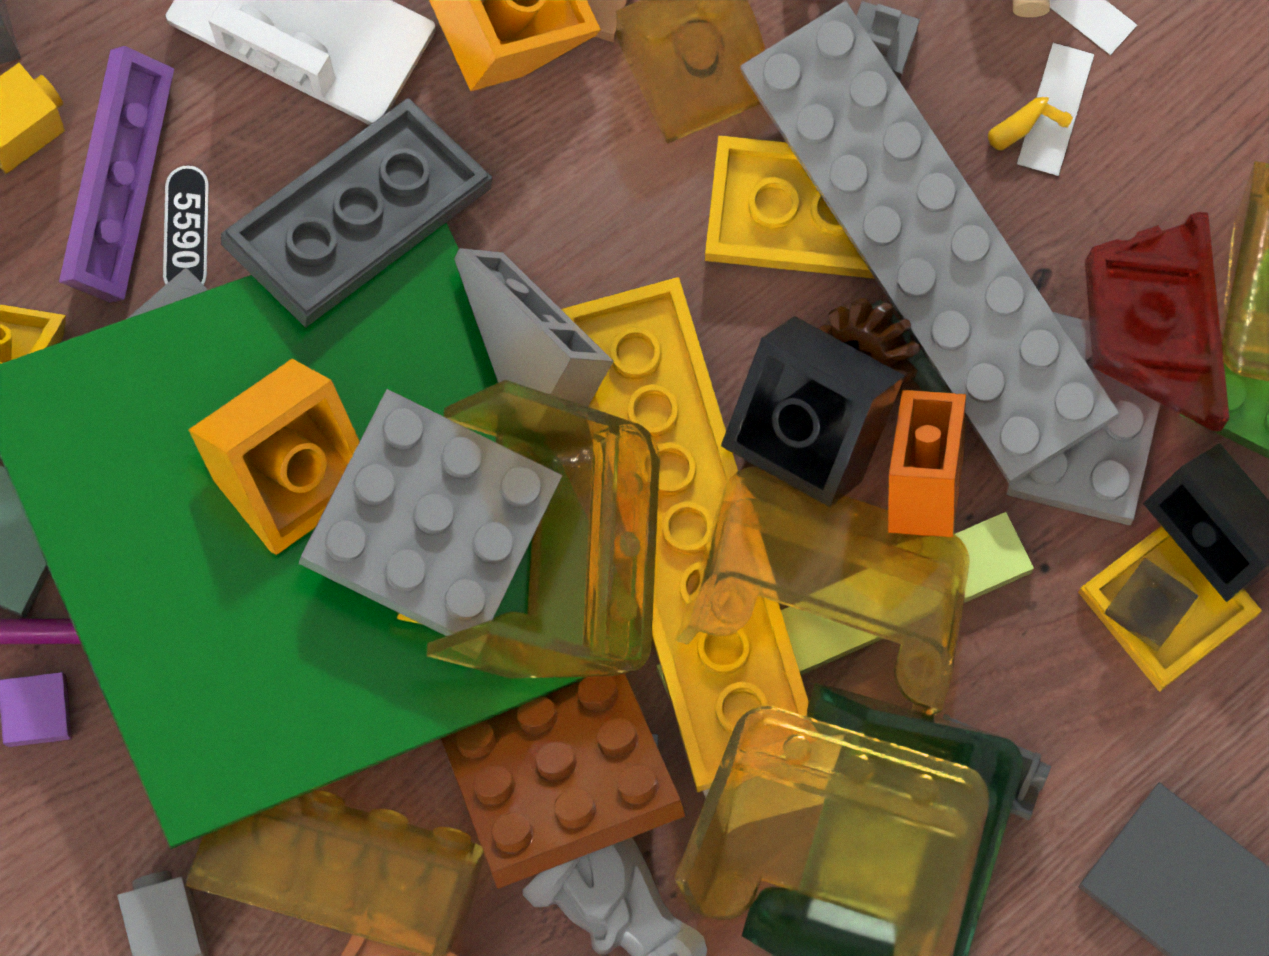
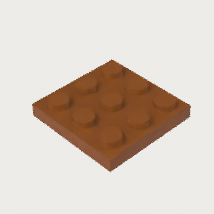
M621 664L601 673L589 675L580 682L546 696L536 698L512 710L441 738L497 889L685 817L681 799Z

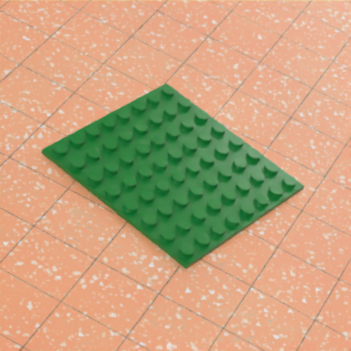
M447 223L306 328L252 275L0 364V458L170 850L512 710L536 698L546 696L580 682L589 675L601 673L618 664H624L646 655L651 650L544 426L525 418L517 410V402L497 381L454 260L459 248ZM294 359L332 380L359 441L386 389L561 474L562 477L476 651L423 624L397 619L398 612L298 564L315 528L279 554L275 555L269 551L213 481L188 429L289 360Z

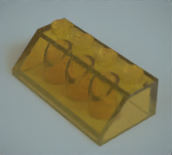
M312 791L202 837L188 873L187 887L425 956L448 955L468 920L484 859L481 845L471 842V836L461 830L450 827H436L433 831L408 824L407 817L392 810L372 809L370 812H365L344 806L345 800L325 791Z

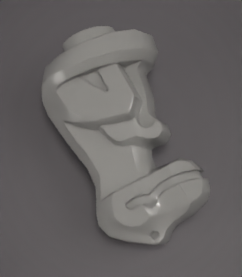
M632 838L543 871L523 889V896L533 907H548L557 904L573 923L588 931L591 937L592 949L598 955L608 954L617 946L623 947L631 956H706L707 954L704 937L697 930L676 919L663 903L647 863Z

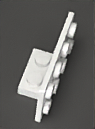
M174 0L166 13L169 25L368 125H371L390 111L436 32L435 23L432 20L391 0Z

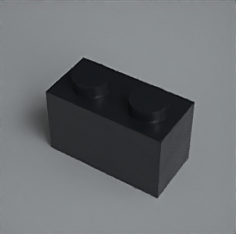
M1220 443L1181 466L1143 502L1145 507L1226 602L1269 573V500Z

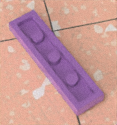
M126 46L110 50L59 282L107 302L125 299L174 68Z

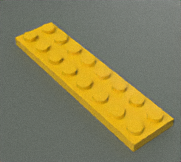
M679 277L561 309L614 361L587 407L586 413L697 792L823 757L824 750L732 452L721 447L726 429Z

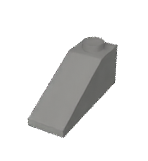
M459 248L454 260L498 383L517 402V410L532 422L541 425H547L550 422L579 423L614 361L503 252Z

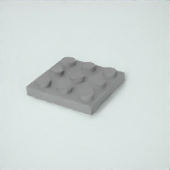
M386 389L298 564L477 651L562 475Z

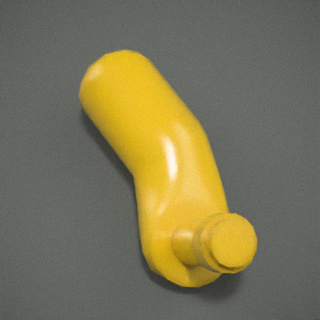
M1049 97L1034 98L1016 113L993 127L988 132V141L994 149L1004 150L1027 135L1041 114L1057 122L1063 128H1068L1073 117L1070 113L1063 112L1048 104Z

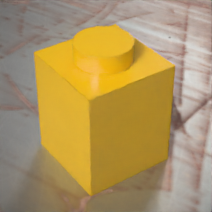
M17 63L0 76V168L5 174L65 132L58 112V108L64 105L61 97L43 75L33 79L20 63Z

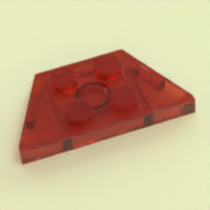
M1196 212L1190 214L1184 224L1163 231L1157 225L1137 232L1136 236L1129 240L1115 239L1092 247L1085 259L1093 368L1211 431L1221 432L1230 417L1208 213Z

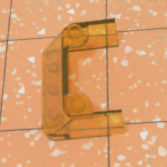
M503 380L445 407L443 417L461 426L495 436L496 443L561 474L562 477L532 537L528 614L507 612L494 617L492 620L427 643V656L507 678L613 677L641 668L650 656L652 645L660 468L659 449L651 433L638 423L508 380Z

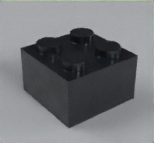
M794 316L761 338L721 447L826 506L831 507L862 482L905 376Z

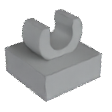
M862 1L857 18L898 80L901 81L919 28L920 19L902 14V11L888 6L874 5Z

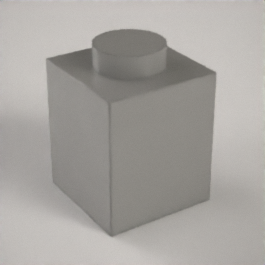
M170 871L145 875L132 881L134 890L117 895L132 956H209L192 887L182 876L172 879Z

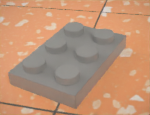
M1053 312L1119 411V418L1020 480L1008 485L1006 495L1130 526L1135 516L1174 341Z

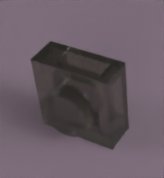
M1144 558L1104 614L1158 652L1195 602L1198 595L1150 560Z

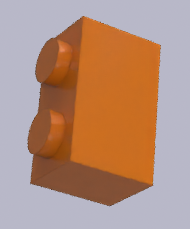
M902 390L889 470L888 533L953 537L964 459L966 394Z

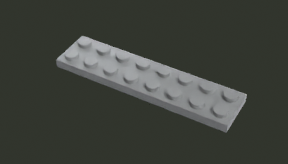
M846 0L740 66L741 74L891 304H893L902 320L908 319L910 321L911 328L909 331L911 335L921 345V350L949 393L966 394L965 417L1009 485L1119 418V411Z

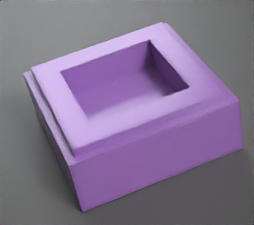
M63 672L0 680L3 744L6 747L72 739L67 677Z

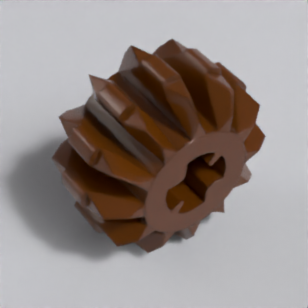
M860 298L851 303L850 309L839 306L831 310L828 314L830 325L825 324L818 328L858 351L860 348L861 351L871 352L873 359L905 376L903 382L914 379L918 372L914 365L906 358L918 354L921 345L913 341H905L903 333L911 328V323L908 319H903L895 324L891 322L893 304L884 302L873 310L868 299ZM902 384L896 398L899 397L902 393Z

